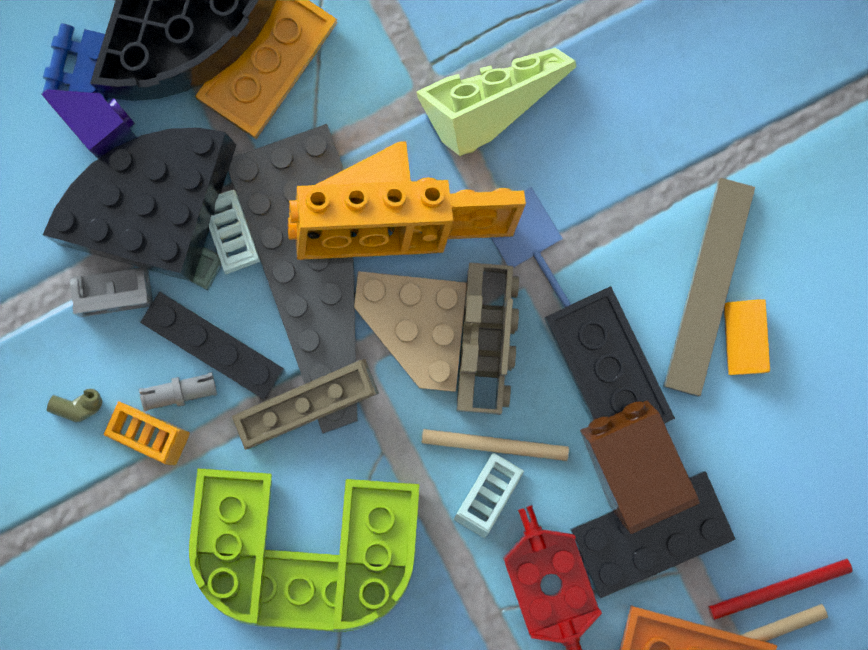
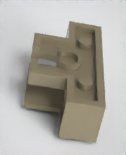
M469 262L456 411L500 415L502 414V407H509L511 386L504 385L507 371H512L515 367L516 346L509 345L510 334H515L519 321V309L512 308L513 299H511L518 297L519 276H513V266ZM483 272L505 274L503 306L482 304ZM475 376L497 378L495 409L473 408Z

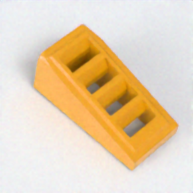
M118 401L103 435L163 464L176 465L190 432ZM128 415H131L133 418L126 434L123 435L121 430ZM142 421L146 422L145 426L137 441L134 438L139 430ZM157 427L159 428V432L155 438L152 447L148 446V444Z

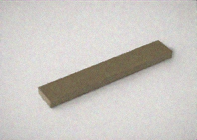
M721 177L718 179L663 386L665 388L698 397L701 396L755 191L753 186Z

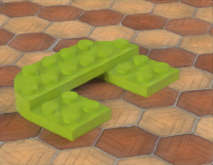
M197 468L189 539L191 571L196 584L206 599L227 617L243 624L258 627L347 632L362 629L381 620L403 597L413 572L420 484L346 479L339 555L266 550L272 474Z

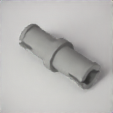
M212 372L184 380L176 377L171 379V383L139 389L144 412L172 404H177L178 407L184 406L185 401L217 395Z

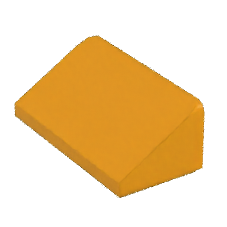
M765 299L726 302L724 305L728 375L769 373L770 358Z

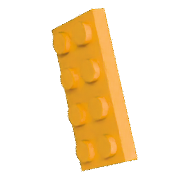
M277 0L270 18L256 40L233 64L213 79L205 82L195 98L254 139H257L338 23L337 19L309 0Z

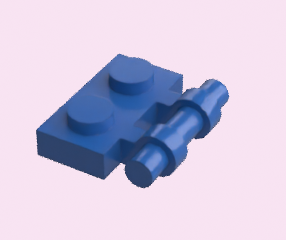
M61 23L58 35L53 36L51 48L54 50L50 66L45 67L43 79L46 81L43 92L46 89L59 90V86L64 85L69 87L68 91L100 93L90 84L105 34L84 29L80 43L72 41L75 27ZM68 54L77 56L73 74L64 72Z

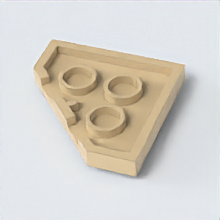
M358 271L355 310L399 362L418 388L456 392L467 283Z

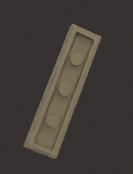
M362 359L232 415V419L244 449L247 450L379 394L366 359Z

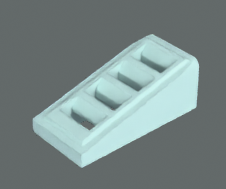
M230 190L219 194L215 203V213L211 215L209 229L225 274H229L260 262V258L236 191ZM235 220L238 221L237 223L231 224L221 229L219 227L221 225H224ZM239 234L243 235L242 237L224 243V240L228 238L234 237ZM247 246V251L228 256L229 252Z
M492 453L454 520L481 537L486 538L522 477L524 470ZM494 468L511 479L509 484L490 474L491 469ZM484 481L503 491L502 496L482 486ZM478 494L496 506L492 510L474 498ZM470 507L487 517V521L484 522L467 511Z

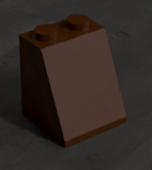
M648 400L633 402L625 406L622 412L611 417L597 418L590 422L588 427L580 430L607 502L630 534L700 504L661 415Z

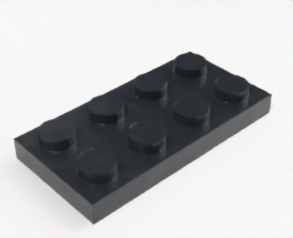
M611 286L544 317L592 420L600 417H611L622 412L625 406L633 402H644L647 400L660 413L664 424L675 419Z
M706 471L689 477L700 504L633 534L629 533L613 510L570 528L571 533L575 535L578 550L599 598H603L736 540Z

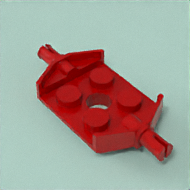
M533 505L526 507L530 521L528 520L525 508H521L518 512L525 529L523 531L524 536L503 557L529 635L532 639L562 643L566 650H582L579 642L581 640L580 637L602 612L596 602L575 541V535L542 529L541 525L539 526ZM548 574H555L561 580L560 590L554 595H547L541 590V580Z

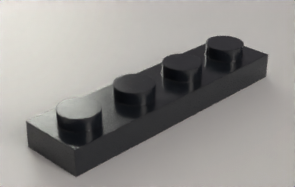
M161 292L158 293L140 321L146 327L264 400L267 399L285 370Z

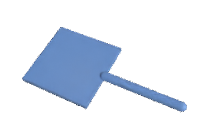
M530 187L524 191L526 205L514 235L511 237H491L506 264L513 266V268L534 256L565 308L571 304L540 254L541 251L563 238L533 188Z

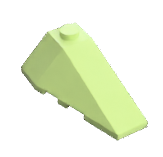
M554 48L514 59L512 66L508 68L492 69L491 66L480 68L481 75L463 80L460 79L459 74L450 76L416 91L441 141L456 154L462 156L472 153L478 147L491 142L576 68V61Z

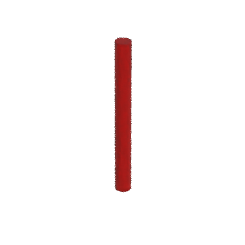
M844 559L708 606L712 619L717 620L852 573L853 569L850 561Z

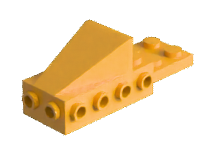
M401 141L316 185L297 186L296 200L289 201L288 238L289 240L296 241L297 260L443 253L447 239L513 236L526 205L524 190L512 191L509 188H499L492 192H475L474 190L465 189L456 193H450L448 180H436L435 178L427 177L411 181L406 141ZM388 229L393 233L392 235L388 234ZM351 231L356 233L355 237H351ZM310 232H315L319 234L320 237L317 239H311L308 237L307 234Z

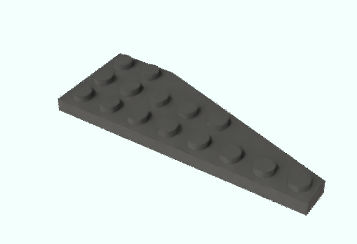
M327 124L234 156L228 170L305 384L356 362L353 257L297 260L296 241L289 240L288 238L289 201L296 200L297 186L316 185L344 170ZM310 232L307 234L308 237L311 239H317L320 237L319 234L315 232ZM357 403L319 419L318 422L322 433L324 434L357 422Z

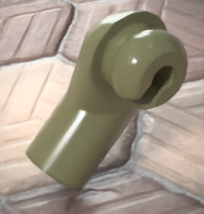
M90 388L84 390V394L73 401L52 395L46 411L73 422H81L96 414L103 402L100 393Z

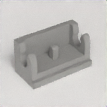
M144 267L77 276L70 279L73 314L79 317L150 307L153 303L149 271L144 269Z

